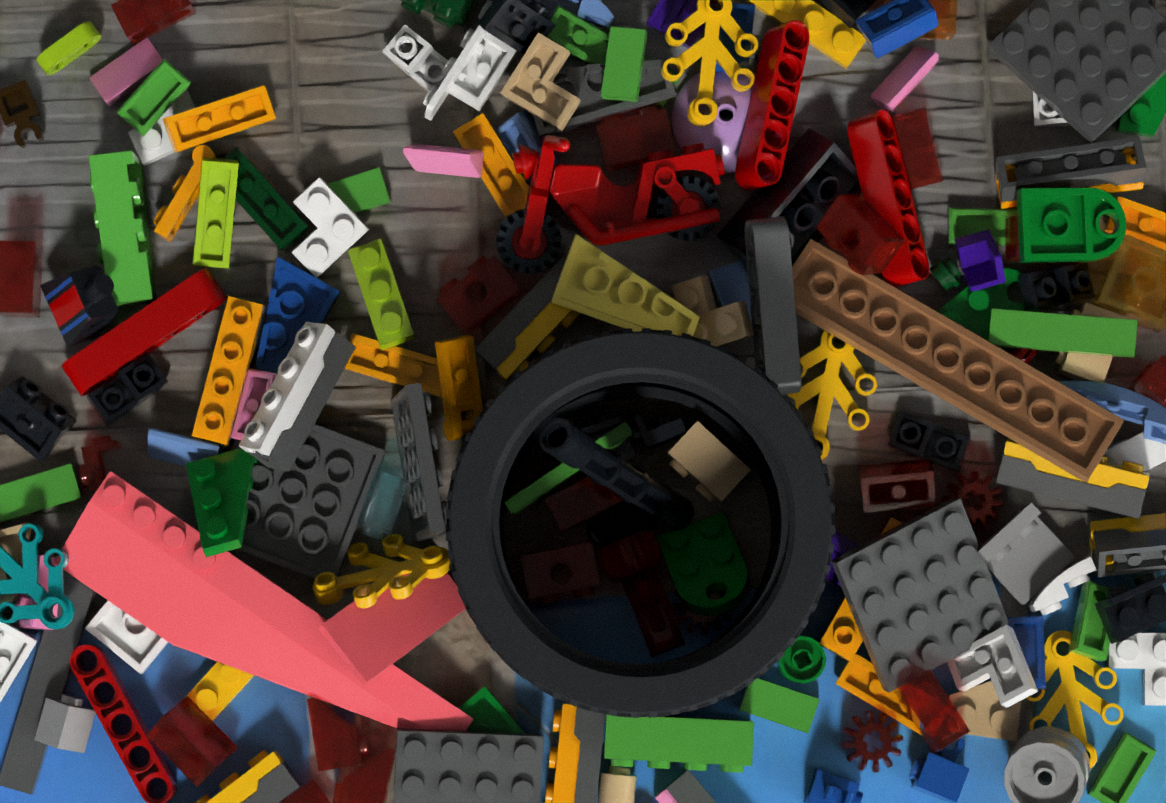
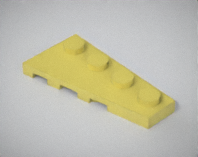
M575 233L551 303L624 329L632 328L633 332L642 331V328H651V330H671L673 335L681 336L682 333L690 334V336L694 335L700 318L699 315Z

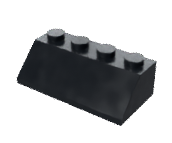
M808 128L786 154L779 181L775 184L756 189L717 234V237L734 256L747 266L744 233L746 221L783 216L787 221L789 229L791 262L793 266L810 239L818 243L862 192L856 167L835 142Z

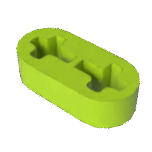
M91 21L84 22L45 49L37 57L36 61L46 75H53L96 45L102 35Z

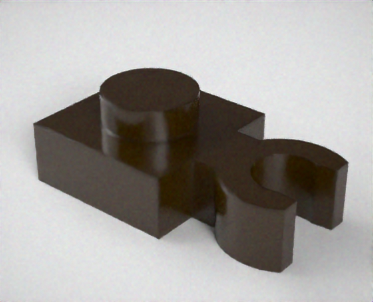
M23 80L0 89V114L7 128L16 125L17 128L14 132L16 143L22 149L25 148L26 143L23 137L28 131H34L39 142L43 141V131L31 120L41 114L28 82Z

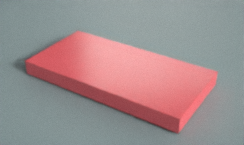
M447 573L435 579L425 577L413 589L412 594L405 599H394L388 587L371 607L359 608L354 600L321 624L318 629L362 686H364L466 608L459 595L458 586Z

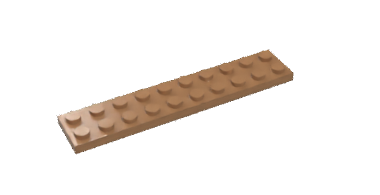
M810 239L792 266L796 314L1085 483L1091 477L1124 422L1122 418Z

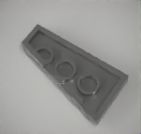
M666 59L645 60L643 62L638 102L602 99L601 90L605 65L588 64L586 67L571 68L562 66L553 83L578 97L581 102L563 131L534 115L539 136L543 138L545 135L559 134L678 96L674 81L665 80L661 74V67ZM667 65V71L671 74L669 65Z

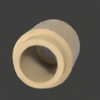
M609 766L608 773L601 772L598 803H634L637 776L630 775L631 768Z

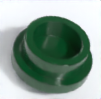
M939 256L935 258V264L930 267V271L946 290L953 285L958 287L960 282L957 278L962 273L949 257L944 261Z

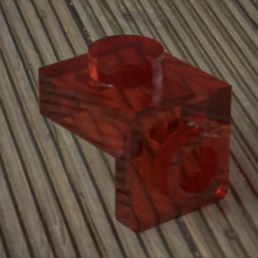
M110 435L90 439V446L81 447L84 464H79L83 485H89V489L94 492L97 491L107 476L102 454L123 449L122 443L118 440L112 441Z

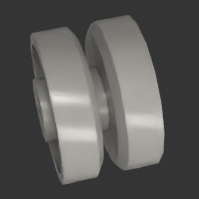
M1043 726L1028 731L1017 741L1005 767L1004 786L1009 799L1013 803H1079L1090 772V759L1085 746L1074 734L1061 728Z

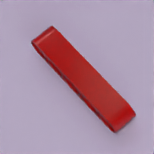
M792 20L770 28L763 37L735 168L737 183L747 191L775 184L782 175L810 41L807 27L798 20Z
M883 109L852 119L847 125V133L883 278L886 283L895 288L923 280L929 275V262L893 119Z
M208 268L202 269L70 357L61 365V368L80 396L88 395L117 376L118 371L147 352L151 353L219 307L227 300V296Z
M84 644L78 646L70 656L71 669L140 795L147 803L169 802L177 792L176 780L106 652L97 645ZM90 650L97 657V665L93 670L86 671L81 666L80 660L82 654ZM104 682L110 683L115 690L113 699L108 703L101 701L98 696V689ZM121 714L128 715L132 720V728L126 735L119 733L115 727V721ZM138 746H143L149 751L150 760L145 766H139L133 761V751ZM155 778H161L167 784V793L163 798L153 796L150 791V784Z

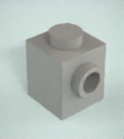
M62 694L61 700L46 698L34 740L57 749L85 753L95 711L82 706L83 699Z

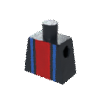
M97 265L63 275L40 285L67 347L96 339L118 313V307L111 293L114 289V283L108 275L102 273L101 268Z

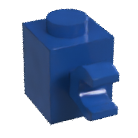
M942 731L935 740V747L939 756L927 752L923 755L922 759L916 757L909 777L914 779L911 788L948 803H957L970 769L955 763L958 755L964 748L965 742L960 738L957 740L955 748L949 750L944 746V739L947 733Z
M816 768L804 803H861L863 792L858 791L859 783Z

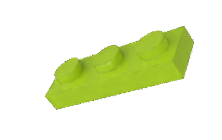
M202 157L193 266L229 268L239 167L237 160Z
M382 239L347 250L381 350L416 339Z

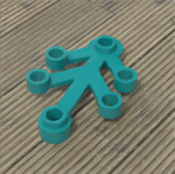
M25 524L18 532L19 540L22 543L23 567L0 545V567L12 578L11 580H0V594L27 593L38 605L19 606L15 602L0 603V622L8 624L20 619H40L43 625L50 629L65 628L71 623L75 614L72 600L64 595L63 569L68 564V554L60 548L50 549L45 553L44 564L48 568L47 591L39 583L38 544L43 539V530L37 524ZM29 528L34 529L36 534L33 541H29L26 537V532ZM54 553H58L61 557V562L58 566L53 565L51 561ZM56 604L62 607V615L59 618L53 614V607ZM6 606L11 607L13 610V615L10 619L4 616Z

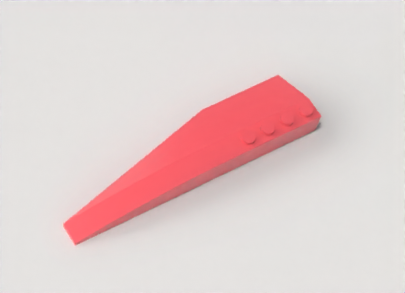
M112 471L108 473L88 502L62 547L69 557L68 564L63 570L174 646L395 728L466 731L474 718L395 664H392L366 685L362 686L318 628L328 620L327 617L230 551L206 557L197 528L117 473ZM59 554L56 560L54 561V564H56L57 566L61 562V557Z

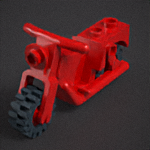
M545 135L541 140L539 153L528 146L518 144L519 152L512 153L516 174L523 173L525 180L529 179L532 174L531 182L527 193L525 209L509 214L500 224L496 235V243L501 259L509 268L518 273L536 274L537 272L547 270L551 264L553 265L561 251L562 236L557 224L545 213L548 192L582 235L596 246H604L667 233L669 236L681 241L702 239L707 236L706 234L709 231L712 232L715 228V223L720 221L719 209H721V203L718 201V194L708 182L694 176L676 177L674 171L697 170L705 174L711 184L719 185L721 184L719 176L725 175L721 154L715 155L714 148L705 149L703 142L683 146L682 154L669 156L668 150L648 153V161L639 163L636 180L627 186H618L609 181L602 173L601 168L596 164L560 163L553 166L555 160L553 150L566 152L570 148V142L566 138ZM654 184L661 188L656 195V202H654L655 217L646 219L652 185Z

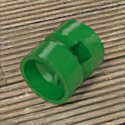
M798 636L795 643L789 646L784 652V656L776 664L778 671L784 678L791 682L804 684L814 681L822 674L825 669L826 655L818 641L811 637Z

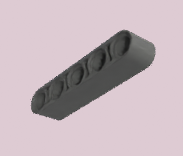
M783 216L747 220L744 233L756 367L778 385L777 389L781 394L798 393L801 390V368L787 221Z

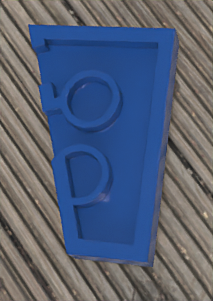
M277 256L275 274L270 290L269 304L255 367L261 371L278 374L279 365L291 350L297 332L304 326L305 322L323 324L341 292Z

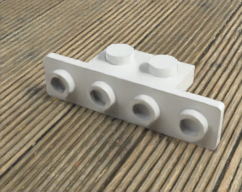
M491 0L485 3L478 16L479 19H481L493 3ZM480 25L476 30L470 28L460 44V47L463 48L461 54L457 59L451 57L444 67L441 75L445 78L439 88L433 85L423 101V104L427 106L425 118L430 121L433 119L448 94L480 111L515 57L517 50L485 31Z

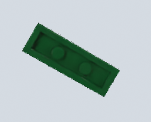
M237 147L223 158L226 160H237L239 163L235 200L281 251L286 249L308 229V226Z

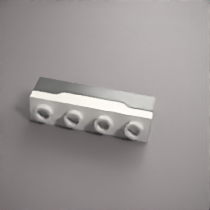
M305 322L304 326L297 332L291 350L279 365L278 374L270 388L264 393L261 405L254 418L244 430V436L238 446L249 452L250 455L268 468L290 471L356 348L338 332H334L335 330L327 324Z

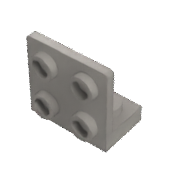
M1032 502L1025 504L977 551L986 562L988 570L1021 605L1026 604L1074 559V555L1038 517L1041 512Z

